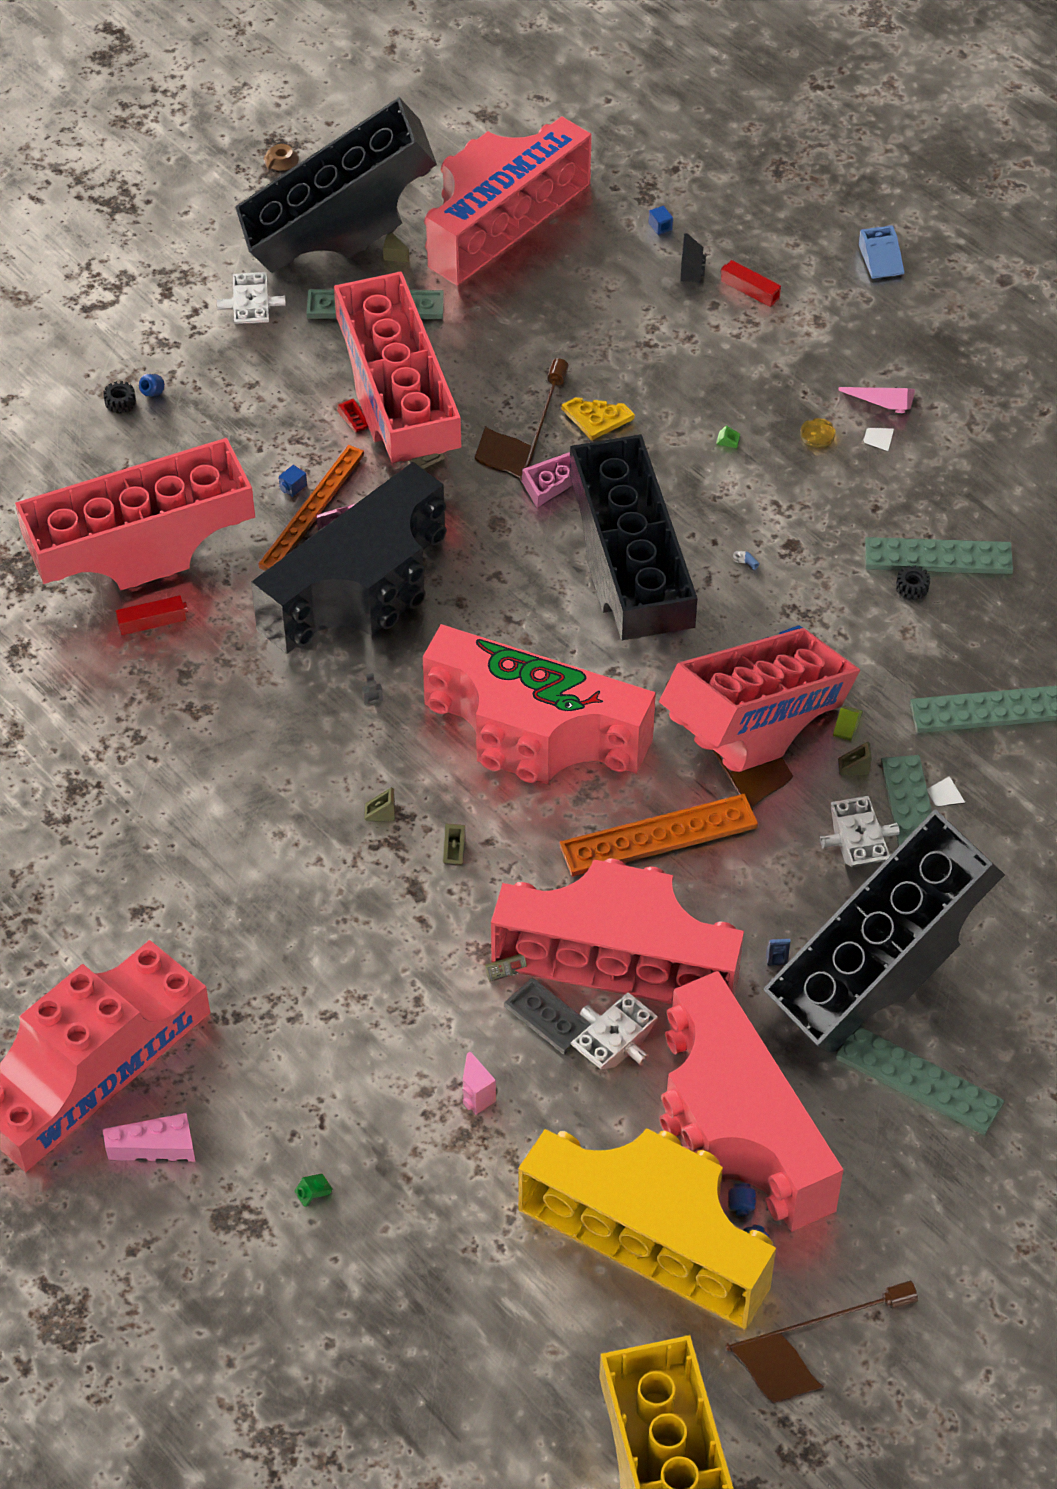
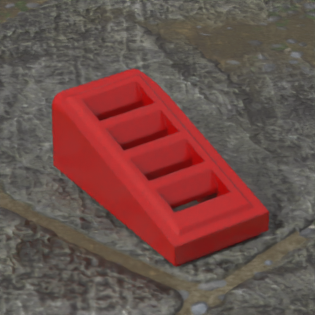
M354 398L338 404V413L355 433L369 428L365 416Z

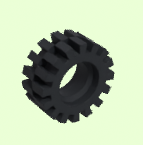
M115 381L114 385L110 383L109 387L106 386L103 391L105 406L109 411L113 410L114 413H117V411L123 413V410L128 412V408L132 409L136 404L135 389L128 382L123 384V381H120L117 384V381Z
M909 565L906 569L903 567L898 572L896 589H898L897 592L899 594L902 593V597L906 595L907 599L913 597V600H916L917 597L921 599L922 596L927 595L930 586L929 573L927 574V570L922 571L920 566L917 569L916 565H913V568H911ZM914 580L919 582L920 584L912 585L909 584L907 581Z

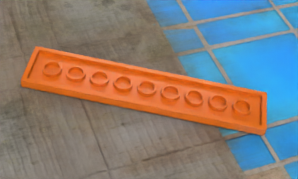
M745 794L563 840L560 841L559 846L573 877L586 873L593 859L599 861L617 859L626 863L758 828V823Z

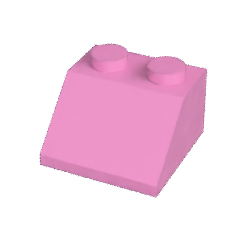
M469 1052L467 1053L463 1075L462 1101L468 1110L471 1109L477 1115L496 1102V1080L477 1058Z

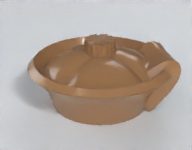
M277 144L268 150L263 160L268 170L285 171L297 165L299 156L289 145Z

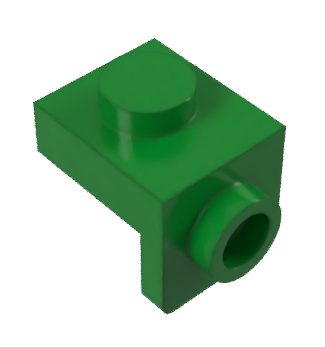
M323 1173L302 1177L295 1189V1194L305 1207L309 1206L313 1198L330 1195L333 1188Z

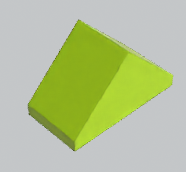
M846 705L841 707L833 736L851 741L863 711Z

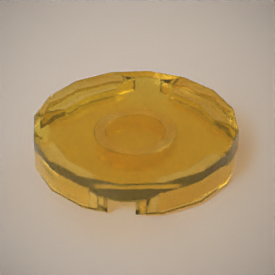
M821 418L805 421L800 430L801 440L805 444L816 448L830 445L834 441L836 433L832 423Z

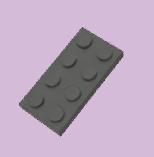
M533 977L504 1002L505 1008L563 1055L573 1047L571 1042L591 1025Z

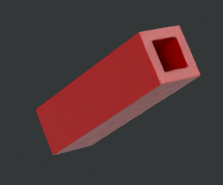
M730 260L721 268V282L771 307L780 298L781 285L747 267Z
M181 595L118 609L115 612L122 636L186 621L185 613H188L187 603L183 602Z

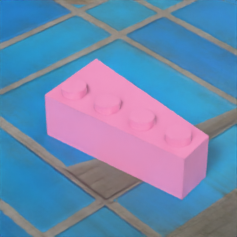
M570 452L522 470V483L536 508L572 486L570 479Z
M187 1113L103 1129L108 1160H136L137 1158L147 1159V1161H156V1159L177 1161L178 1159H187L188 1161L195 1162Z

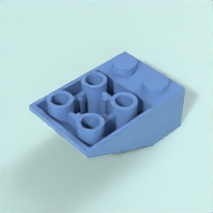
M893 225L860 230L859 247L871 278L903 275L904 268L898 238Z

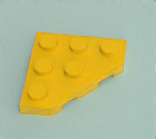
M575 397L561 404V409L591 441L635 419V414L623 403L612 405L607 404V401L593 400V402L583 401V398Z

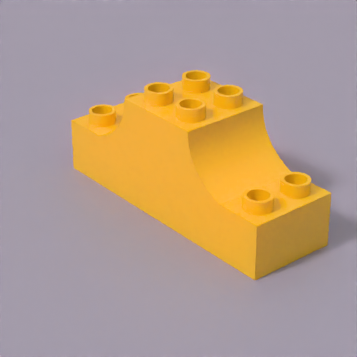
M646 1128L638 1138L619 1148L588 1150L583 1149L580 1142L567 1132L561 1131L556 1135L544 1129L518 1168L519 1211L745 1330L747 1329L771 1288L776 1247L772 1246L771 1239L764 1233L757 1230H751L747 1233L735 1227L729 1221L719 1202L723 1167L720 1166L718 1159L714 1155L704 1150L694 1153L681 1146L680 1140L667 1131H660L657 1134Z
M690 1335L600 1354L599 1379L616 1446L620 1488L734 1489Z

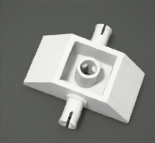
M267 272L233 274L234 297L232 299H217V310L233 309L235 324L270 322V307L286 306L285 295H268Z
M869 796L831 802L835 834L820 836L822 848L839 845L845 863L851 867L886 861L890 854L884 837L899 835L898 824L881 826L877 821Z
M627 992L603 1015H599L589 1005H586L581 1010L580 1016L584 1017L591 1025L571 1042V1045L601 1070L615 1068L628 1055L640 1065H643L648 1060L649 1054L645 1053L638 1046L644 1042L656 1023L658 1016Z

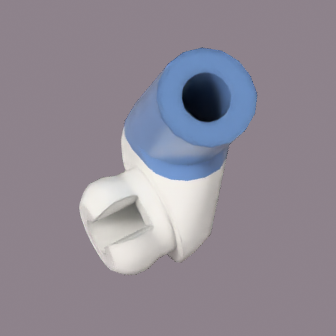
M735 551L733 553L735 562L748 564L753 570L758 568L759 562L749 552Z

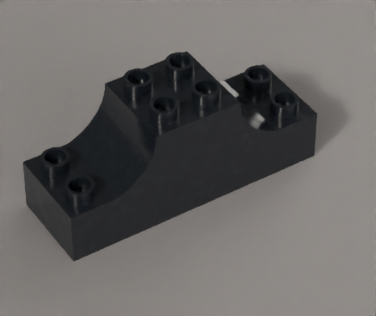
M398 97L236 205L235 208L249 253L273 273L281 267L290 265L299 255L313 251H332L349 259L358 252L367 250L372 243L384 235L393 233L398 226L403 224L397 209V203L402 191L407 184L419 176L427 175L437 165L421 120Z
M642 434L570 446V479L582 518L586 561L602 612L613 611L621 640L638 639L696 628L698 598Z
M411 462L251 581L256 630L288 654L298 645L300 647L307 645L312 640L314 633L320 630L346 627L357 629L373 636L382 628L389 629L394 626L400 614L409 607L412 609L417 608L425 599L423 550L430 544H439L447 532L445 527L446 504L444 503V484L417 464Z
M934 809L775 975L763 990L817 1046L833 1054L869 1017L891 1004L905 1003L961 945L959 943V933L973 908L1005 874L952 823Z

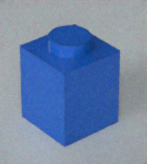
M663 205L649 210L648 223L657 235L672 230L673 217Z
M294 464L278 476L280 490L291 497L307 486L306 473Z

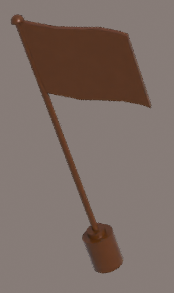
M556 358L552 361L547 380L552 386L532 446L517 438L495 432L485 426L475 454L477 461L506 471L520 478L522 482V470L530 465L554 388L564 383L569 367L567 361L561 358Z
M712 750L738 795L745 794L752 811L753 807L762 799L785 786L793 778V774L782 757L743 770L742 772H729L723 764L720 755Z
M911 1280L885 1288V1293H883V1298L734 1344L729 1345L727 1343L725 1349L729 1352L732 1351L746 1366L761 1392L772 1403L780 1402L824 1388L810 1373L796 1349L786 1340L782 1333L884 1302L891 1309L918 1302L917 1291Z

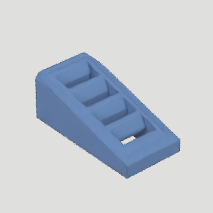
M790 938L769 940L766 950L767 965H786L788 963Z

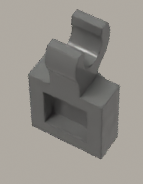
M373 673L367 674V686L362 687L364 705L383 701L381 684H376Z

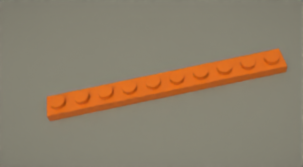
M351 445L345 448L258 563L259 569L266 571L294 550L317 519V515L321 514L363 458L364 450Z

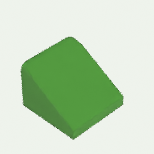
M726 425L719 432L716 444L736 448L738 447L740 433Z

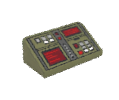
M521 954L485 965L489 982L520 974L515 970L527 967L525 956Z

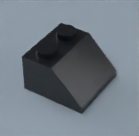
M684 233L680 281L700 283L701 276L705 275V266H702V264H706V254H703L704 247L688 233Z

